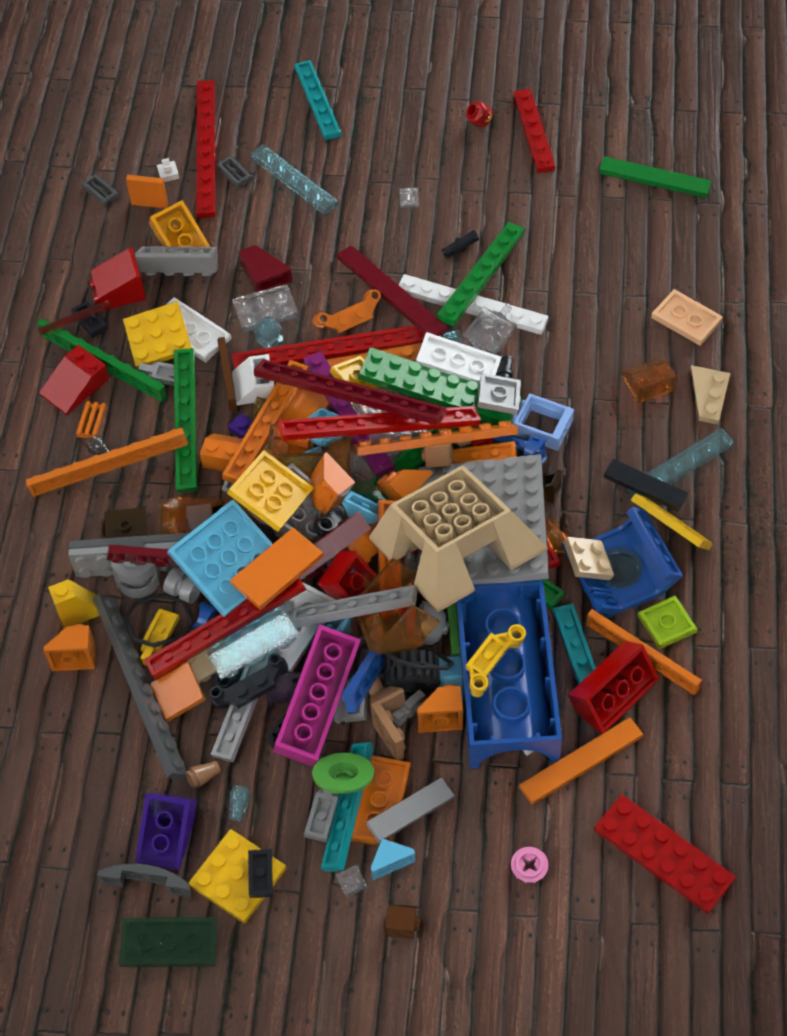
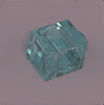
M266 316L254 325L255 340L264 348L275 347L283 341L281 326L270 316Z

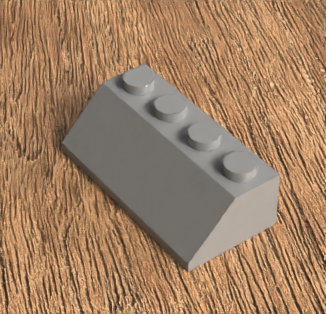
M142 246L135 253L139 271L145 272V275L164 273L166 276L176 275L175 273H183L184 276H192L194 273H202V276H212L218 270L217 247Z

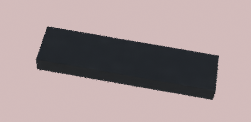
M615 459L612 460L604 473V478L678 512L688 496V492Z

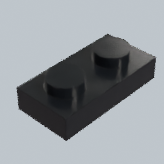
M88 301L71 309L72 315L91 338L108 330L107 323Z
M272 849L248 850L249 898L273 897Z

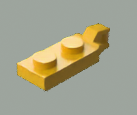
M159 608L143 640L156 643L170 639L180 619L179 614ZM142 644L141 652L143 654L140 657L142 664L146 665L144 659L163 649L167 644L158 647Z

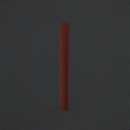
M108 300L39 327V332L43 335L111 307Z

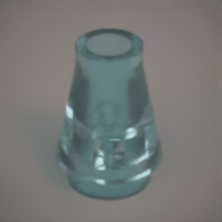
M234 785L232 790L229 791V819L242 821L252 796L250 788Z

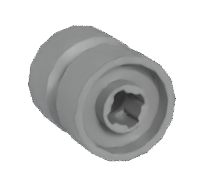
M176 567L170 570L163 585L165 593L174 597L179 595V599L193 604L201 593L183 570Z

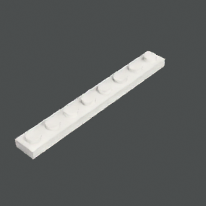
M406 274L403 275L399 286L413 298L441 306L446 304L456 290ZM477 296L465 312L542 335L548 322L547 315L482 296Z

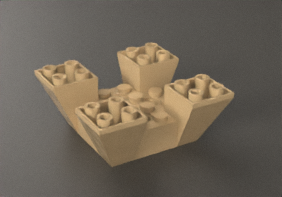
M464 465L392 503L369 536L370 541L391 563L407 555L409 550L413 552L419 548L422 551L414 585L437 612L475 591L463 558L487 545L513 570L548 550L547 546Z

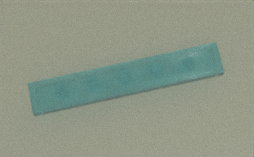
M264 144L250 153L251 159L324 215L338 206L337 199Z
M720 428L646 474L671 484L732 447L734 440ZM624 489L631 498L634 494H638L630 489Z

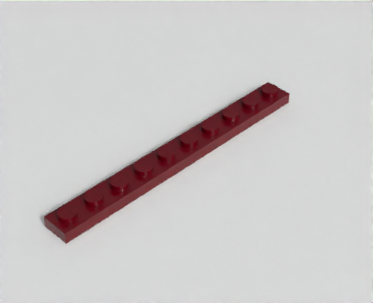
M265 359L254 368V376L265 380L327 395L429 424L438 425L446 415V407Z
M120 545L108 546L107 560L116 564L133 562L135 565H145L150 563L158 567L176 565L180 568L168 555L167 551L169 549ZM323 564L306 577L315 578L319 576L323 570Z

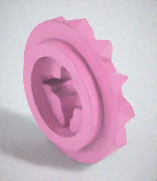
M521 848L512 857L511 871H513L516 879L522 880L525 884L527 882L536 883L538 880L543 879L548 871L547 857L537 848ZM524 861L527 863L535 861V870L529 868L528 870L524 871L526 865Z

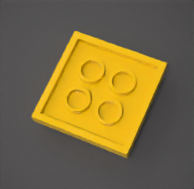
M178 301L123 319L137 370L141 363L152 365V363L157 361L164 362L174 358V350L192 348Z
M263 450L233 484L227 494L279 532L310 495L314 487Z
M230 829L188 884L196 892L245 924L264 900V898H249L248 850H261V848ZM274 857L273 886L287 869L285 864Z

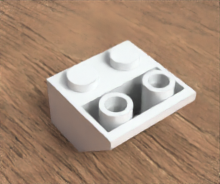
M269 354L248 357L232 371L237 405L267 400L274 388V381L254 376V368L263 359L270 361Z

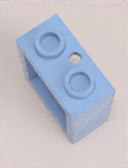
M529 393L527 399L522 400L520 404L519 414L514 415L512 419L513 424L518 427V434L514 436L529 440L532 435L547 439L545 447L558 451L573 422L574 409ZM531 410L560 420L553 434L524 425Z

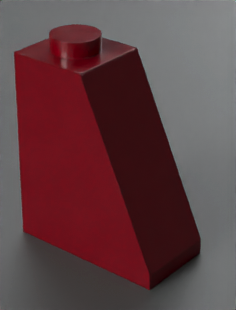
M254 245L238 251L240 265L257 295L293 282L291 268L260 247Z

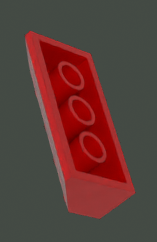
M624 641L577 685L568 696L576 712L599 733L603 734L660 679L644 645Z

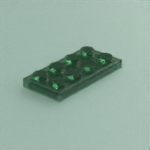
M217 917L122 918L119 966H216Z

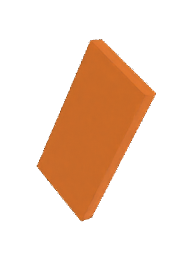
M298 388L280 420L308 418L319 409L325 408L328 410L330 404L323 394ZM277 426L270 436L271 440L308 448L311 443L309 439L282 441Z
M292 528L230 580V583L261 610L324 557L323 552L295 528Z
M372 755L370 762L374 768V777L371 783L363 790L351 841L379 846L380 843L377 842L366 823L403 801L411 762ZM395 834L390 836L386 840L393 842Z

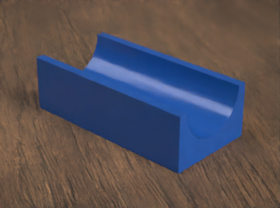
M543 580L473 585L475 591L456 602L469 768H479L480 763L486 758L497 753L513 750L539 752L546 755L550 759V763H555L560 760L562 733ZM515 624L523 626L526 630V636L521 646L516 649L509 648L487 676L488 687L481 697L472 696L469 687V671L465 669L466 664L490 633L494 635L506 633Z

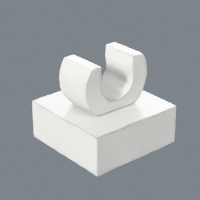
M169 158L162 159V164L157 165L160 178H164V182L179 179L175 161L169 162Z

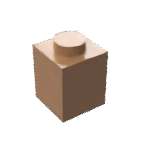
M452 443L424 447L422 449V460L426 461V467L451 466L454 462Z

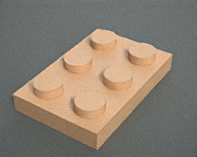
M674 289L653 311L651 318L701 346L722 322L723 316Z

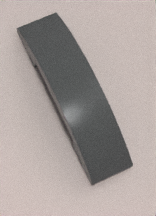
M121 864L104 868L97 873L100 883L104 885L124 887L125 879L164 884L170 895L192 897L190 885L185 880L170 871L156 866Z

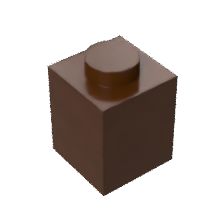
M388 905L385 924L386 936L414 939L415 931L420 930L421 917H417L416 908Z

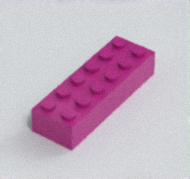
M319 624L277 737L273 753L314 767L321 753L361 639Z

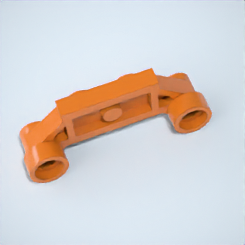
M368 290L363 295L362 302L333 315L322 312L317 313L312 318V324L317 329L326 327L336 330L339 334L374 318L372 313L381 297L378 290Z

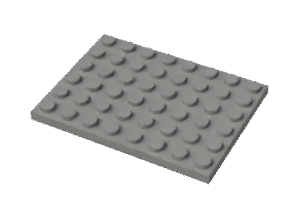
M541 454L519 456L516 458L508 457L498 460L488 459L453 463L451 466L419 467V470H430L433 473L420 487L422 488L464 465L547 546ZM487 545L463 558L473 585L549 579L547 550L513 570Z

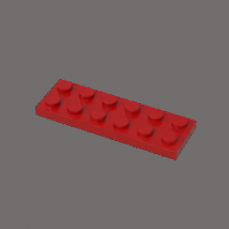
M623 794L620 795L594 827L596 833L707 915H709L736 879L735 875Z

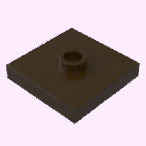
M146 507L104 512L105 538L148 536Z

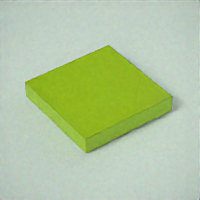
M676 595L639 611L637 615L659 650L697 633V627Z

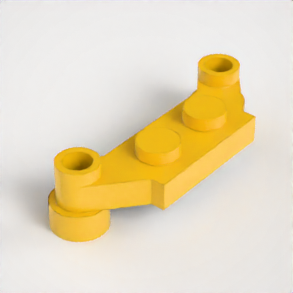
M515 624L506 633L496 635L490 633L466 664L465 669L469 671V687L472 696L481 697L488 687L487 676L509 648L516 649L521 646L526 636V630L523 626Z

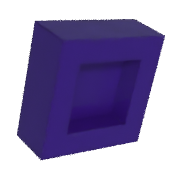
M241 413L228 425V429L239 438H244L253 421Z

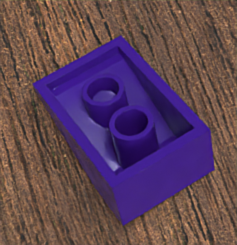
M156 792L146 793L135 863L180 870L194 823L197 799Z

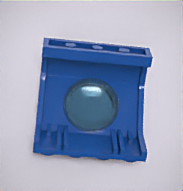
M631 507L626 512L629 519L621 526L592 538L593 540L602 541L614 576L610 580L578 577L583 585L584 592L592 602V607L597 613H602L605 618L612 617L662 596L683 577L644 509ZM562 542L560 545L564 550L565 557L569 560L565 545Z

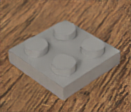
M481 373L477 407L517 415L521 380Z

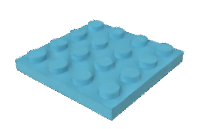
M233 499L171 547L167 553L223 617H226L247 599L231 585L230 580L268 549L272 542Z

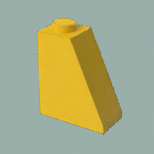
M68 579L48 587L64 628L100 616L93 600L97 595Z

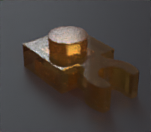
M549 518L545 520L546 537L553 551L564 553L560 544L568 536L565 532L559 530L557 520L554 519L550 522Z

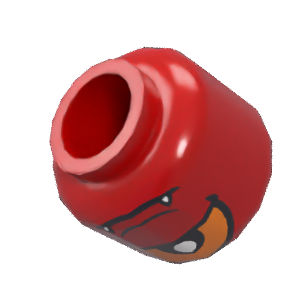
M475 101L468 106L466 117L470 123L477 127H485L492 120L493 110L485 103Z

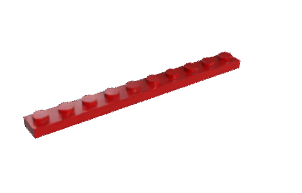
M215 80L197 81V218L216 217Z
M413 325L232 353L234 369L248 357L269 354L270 361L287 365L290 360L304 363L303 358L320 351L327 360L367 353L370 347L384 350L423 343L425 334Z
M475 406L446 408V415L438 425L391 414L390 412L278 420L277 427L281 440L290 441L479 426L481 419Z

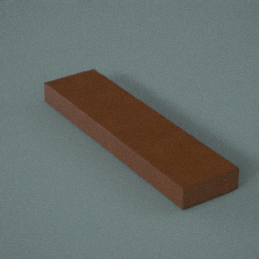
M219 337L217 342L229 410L237 411L225 337Z

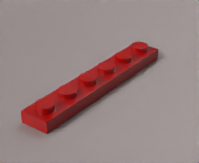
M531 89L513 91V97L537 173L555 171V162Z

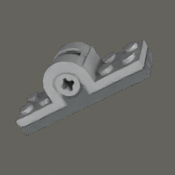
M189 533L69 541V558L76 577L88 578L90 576L107 577L114 575L117 588L123 594L131 598H143L152 594L160 585V571L170 572L171 569L178 567L176 565L158 567L150 563L135 565L133 562L116 564L107 560L108 546L120 545L170 549Z

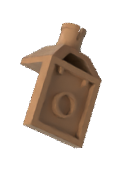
M377 677L368 691L370 694L372 725L395 760H403L404 750L406 749L403 741L405 736L399 727L396 728L393 724L394 717L392 714L397 709L403 707L405 702L404 690L393 686L385 688L379 677Z

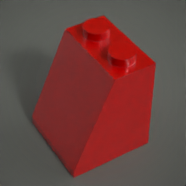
M132 247L91 270L92 278L89 279L91 289L96 290L93 293L95 304L100 305L101 311L146 300Z

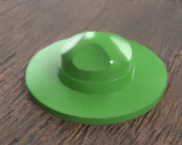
M335 753L320 759L313 767L312 776L316 785L321 789L332 793L345 794L359 791L368 786L373 780L374 768L372 763L361 755Z

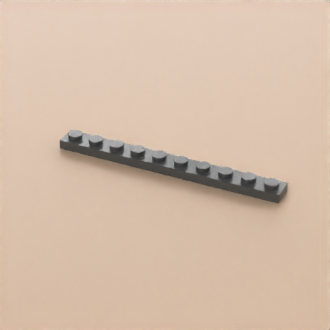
M98 594L93 598L165 775L167 778L183 780L186 777L184 761L177 750V744L169 731V725L161 712V706L156 700L154 690L140 662L139 654L135 650L131 636L124 624V619L117 607V602L114 597Z

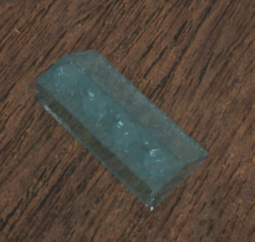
M283 603L209 647L208 657L221 679L226 676L230 678L236 675L241 667L245 665L249 667L255 664L260 656L273 654L281 644L288 645L297 639L296 636L299 635L298 629Z

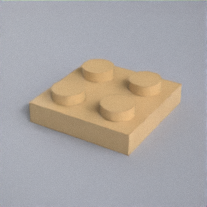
M567 537L563 541L575 577L610 580L614 576L601 540Z

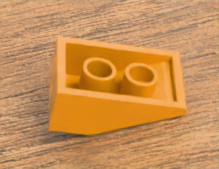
M183 200L152 215L149 219V225L164 247H210Z

